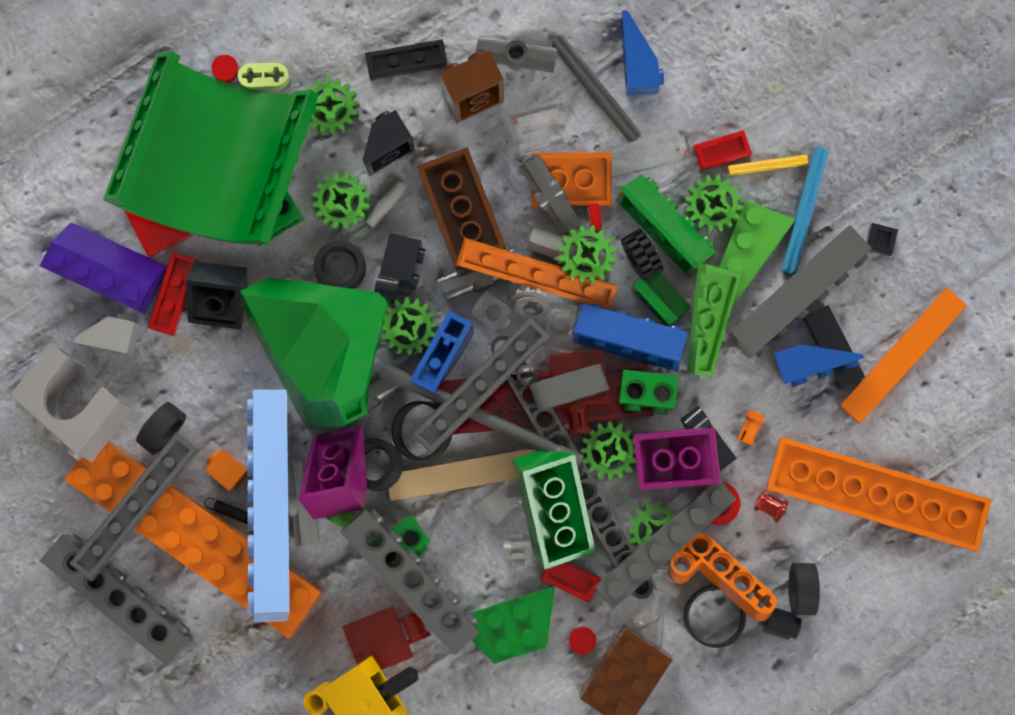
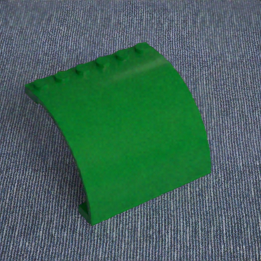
M173 51L157 53L103 200L147 220L193 235L230 243L268 244L274 232L273 228L277 216L282 209L286 190L291 183V176L299 159L303 140L307 136L311 117L316 110L319 94L313 90L294 91V94H277L240 87L204 75L178 63L181 56Z

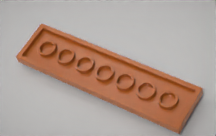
M783 437L779 439L765 489L974 552L979 551L992 499Z

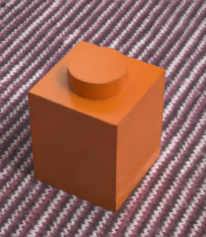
M222 449L220 452L216 450L206 461L208 466L205 471L228 491L234 492L247 477V466L228 450Z

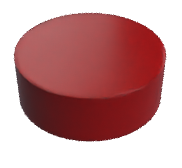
M220 55L214 59L211 69L216 79L229 83L238 77L239 65L232 56Z
M580 626L571 631L569 645L575 653L585 655L592 652L595 648L596 636L590 628Z

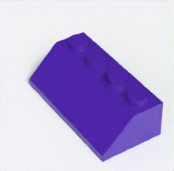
M70 223L51 241L40 264V267L142 314H146L167 269V265L73 223Z

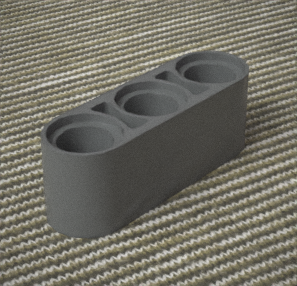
M601 364L592 365L529 385L538 412L610 390Z

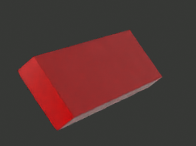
M172 252L151 314L148 329L175 337L187 301L186 278L193 262H199L198 259Z

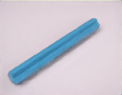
M816 147L813 151L782 265V272L789 275H794L798 269L829 151L822 147Z

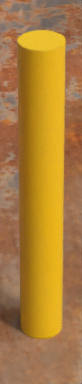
M807 155L728 165L727 172L728 176L805 166L808 165Z

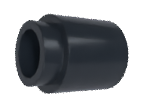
M775 607L770 617L765 621H759L758 625L762 626L763 633L789 640L790 638L796 639L798 637L802 619L793 615L792 612Z

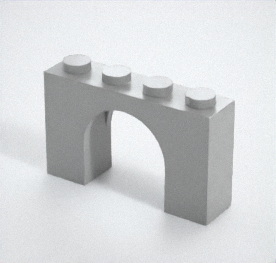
M51 343L10 395L18 402L16 404L18 409L27 415L32 414L34 416L32 421L44 430L48 428L51 431L49 436L60 445L66 444L68 446L66 449L68 454L77 460L83 457L93 462L134 409L118 395L101 387L80 414L71 419L62 420L59 414L60 397L64 389L83 366L66 351Z

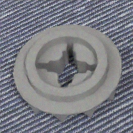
M527 287L526 290L517 289L516 293L511 294L510 307L520 316L542 318L552 311L553 299L549 298L547 292H540L539 288L532 290L530 287Z

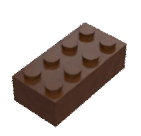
M468 147L417 166L456 271L464 268L456 264L464 238L506 250Z

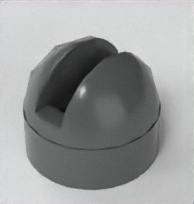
M524 364L517 370V379L522 385L529 386L536 383L539 378V371L532 364ZM535 372L533 377L523 379L521 377V373Z

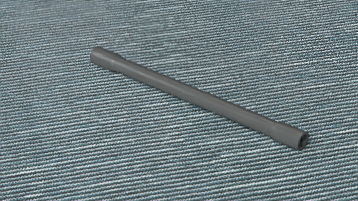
M387 362L383 365L379 374L380 378L399 387L407 388L440 405L451 396V394L441 389H438L433 394L411 383L410 379L412 376L408 372ZM478 408L469 417L535 450L573 452L578 469L583 461L584 455L563 445H557L481 408Z

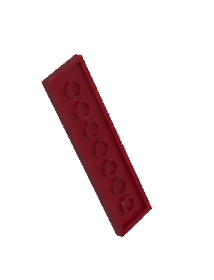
M642 362L602 366L610 390L553 408L562 425L654 416L651 413L652 408L641 407L640 412L626 411L624 410V405H618L621 372L623 370L649 373V365ZM582 368L539 372L537 382ZM512 374L510 376L511 378L518 380L517 374ZM467 379L444 381L439 389L452 395ZM507 380L479 407L521 428H534ZM629 385L627 387V394L630 398L638 399L641 396V389L637 385ZM530 387L526 388L522 394L523 400L527 403H533L534 399ZM546 411L540 412L536 417L537 424L541 427L548 426L551 422V415ZM467 418L452 435L495 430Z

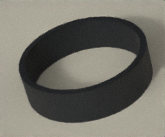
M413 401L407 403L394 417L392 423L394 445L404 457L410 460L430 461L436 459L450 445L452 434L432 454L421 458L412 454L403 442L402 424L408 412L422 404L428 405L436 411L440 405L434 402Z
M717 586L704 587L696 591L687 601L684 610L686 629L697 642L711 648L729 646L743 633L746 625V613L739 607L741 614L740 625L736 633L727 641L711 644L700 640L690 627V607L694 600L702 593L710 590H720Z

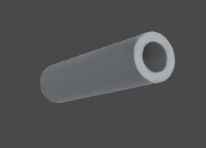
M396 180L364 222L372 229H375L407 187L399 180Z

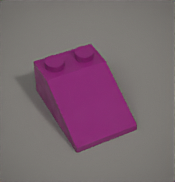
M361 425L312 436L298 500L313 519L363 510L367 491L364 437Z
M715 427L652 431L633 435L640 490L721 483Z

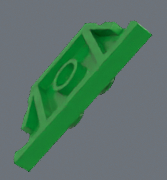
M554 586L471 612L479 621L476 625L480 632L472 639V642L494 664L547 647L555 593Z

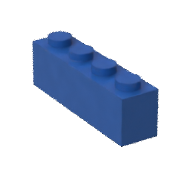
M583 303L573 336L574 343L678 372L687 344L688 332L683 331V329L671 325L667 327L657 324L652 319L631 317L630 314L623 311L613 312L606 310L598 304L588 305Z

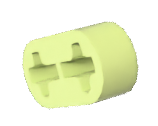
M280 63L246 64L238 72V79L241 85L252 90H279L285 88L290 81L288 70ZM251 71L255 76H262L261 78H253L252 83H249L244 78L249 76ZM275 71H280L281 75H284V77L279 78V82H275L272 77L266 76H274Z

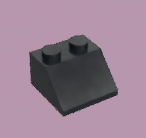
M396 109L392 112L385 111L375 118L376 121L371 125L363 156V163L369 176L374 175L415 150L413 138Z
M194 261L186 278L188 323L241 330L244 306L240 291L248 288L247 268Z

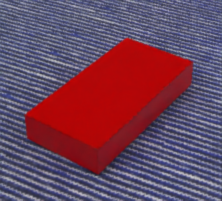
M744 130L693 145L700 172L752 156Z
M569 562L544 569L540 578L590 603L596 591L593 587L601 580V578Z

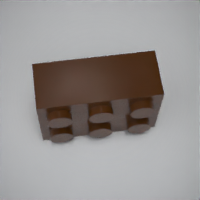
M490 50L485 53L482 51L476 52L468 57V61L459 65L458 63H452L443 69L444 72L440 73L443 97L456 124L504 102V78Z
M623 624L579 691L580 700L603 715H637L673 659L668 652L626 624Z

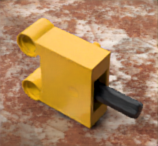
M370 656L335 680L323 682L308 692L303 700L304 706L312 715H321L329 708L332 709L335 715H410L397 694L419 680L418 671L409 666L387 680L373 656Z

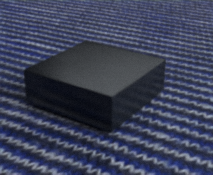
M871 223L866 242L872 248L870 251L891 256L898 229Z

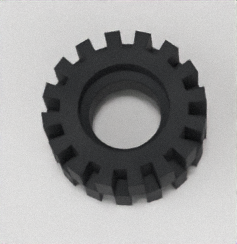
M639 228L620 239L623 250L627 255L626 257L630 260L637 275L639 274L643 281L663 271L664 267L659 259L660 256L642 229Z

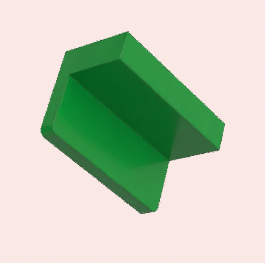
M661 273L645 281L641 278L631 288L664 326H671L690 308V305Z

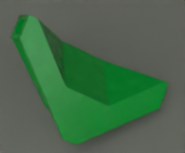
M269 277L240 291L245 314L285 390H287V394L298 415L307 426L344 427L368 414L369 383L388 306L387 301L378 292Z

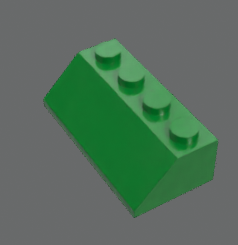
M641 174L620 189L616 201L690 278L698 270V262L705 264L715 254L714 244L707 236L703 235L701 237L695 230L696 225L686 215L682 217L676 210L678 208L670 197L666 196L664 198L658 191L659 186L652 178L648 177L646 179Z
M537 451L513 459L512 462L534 556L542 567L548 569L596 552L575 454L573 452Z

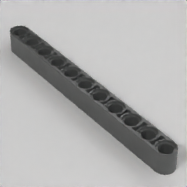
M506 335L497 336L490 345L491 354L495 352V344L498 341H506L509 337ZM532 372L524 373L522 379L533 377L534 375ZM509 377L507 382L537 434L551 441L552 437L561 435L565 440L564 446L578 452L553 408L545 410L551 415L550 424L546 427L539 426L536 417L540 412L537 411L535 402L527 403L522 397L523 391L529 388V386L522 385L518 380ZM582 461L578 469L581 484L589 483L592 486L591 495L584 498L589 522L614 567H617L622 556L630 555L635 550L585 463ZM596 507H603L606 511V516L601 521H594L592 519V511ZM610 531H617L620 535L619 541L614 545L606 543V535ZM651 577L646 580L647 587L644 591H633L631 593L635 598L646 599L652 595L654 584Z

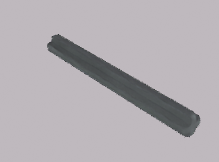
M563 35L557 36L551 45L557 49L559 56L630 143L638 140L642 135L641 131Z

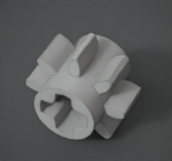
M523 534L510 535V541H503L505 562L512 561V567L525 566V560H532L531 539L523 540Z

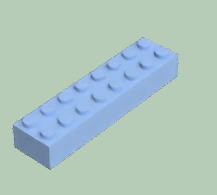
M253 390V399H247V424H253V426H247V450H253V453H248L247 477H253V480H248V504H253V507L248 508V531H253V535H248V558H253V564H248V586H254V592H248V615L254 614V622L288 621L287 390Z

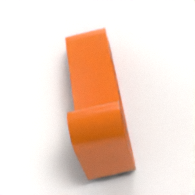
M698 533L670 560L667 574L671 581L679 584L685 583L699 570L755 621H765L776 607L777 600L775 595L705 533ZM701 545L705 549V553L696 552L693 546ZM681 563L685 565L688 571H678L675 568V564ZM720 563L724 565L726 571H717L713 564ZM742 582L747 590H738L734 583ZM753 592L755 595H753L750 600L749 596ZM762 602L766 605L762 608L758 607V604Z

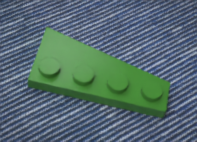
M747 200L743 203V210L739 214L740 218L734 226L719 264V268L742 273L733 306L795 221V219Z
M698 262L687 372L713 377L742 273Z

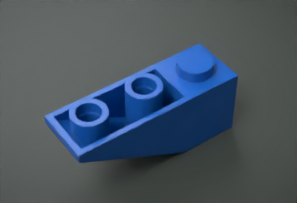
M797 345L774 353L784 384L791 383L792 387L807 383L806 377L817 374L818 379L834 374L832 369L842 365L844 370L859 366V360L864 358L863 354L807 345Z

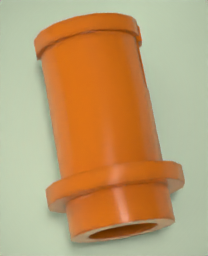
M750 410L748 414L744 415L746 420L737 440L753 446L761 424H765L763 421L765 416Z

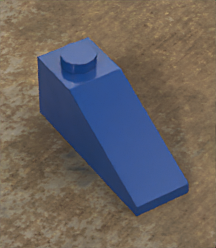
M622 10L620 23L626 96L658 94L660 85H664V71L659 69L658 59L628 10Z
M448 311L410 382L435 394L469 344L474 334L473 322Z

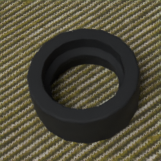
M336 240L325 244L319 249L314 260V271L322 285L355 289L362 283L365 277L366 263L364 256L355 245L347 241ZM338 251L350 254L356 263L353 277L342 283L329 279L324 269L327 258L332 253Z
M171 402L164 403L142 426L136 437V442L151 454H157L165 447L174 434L180 430L186 420V414Z
M367 438L364 440L365 457L375 449H381L389 456V467L386 473L378 480L367 479V489L371 491L387 490L399 480L403 472L401 453L393 444L383 439Z
M792 563L790 566L788 590L789 603L793 615H816L818 612L820 584L815 563Z

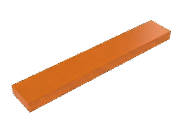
M464 238L456 262L458 266L534 289L539 288L541 291L584 304H598L606 310H610L618 288L617 284L605 280L601 282L598 278H595L593 285H590L588 279H585L583 284L579 285V278L575 277L570 281L571 273L569 271L562 273V267Z
M945 288L838 406L860 424L967 305L950 289Z

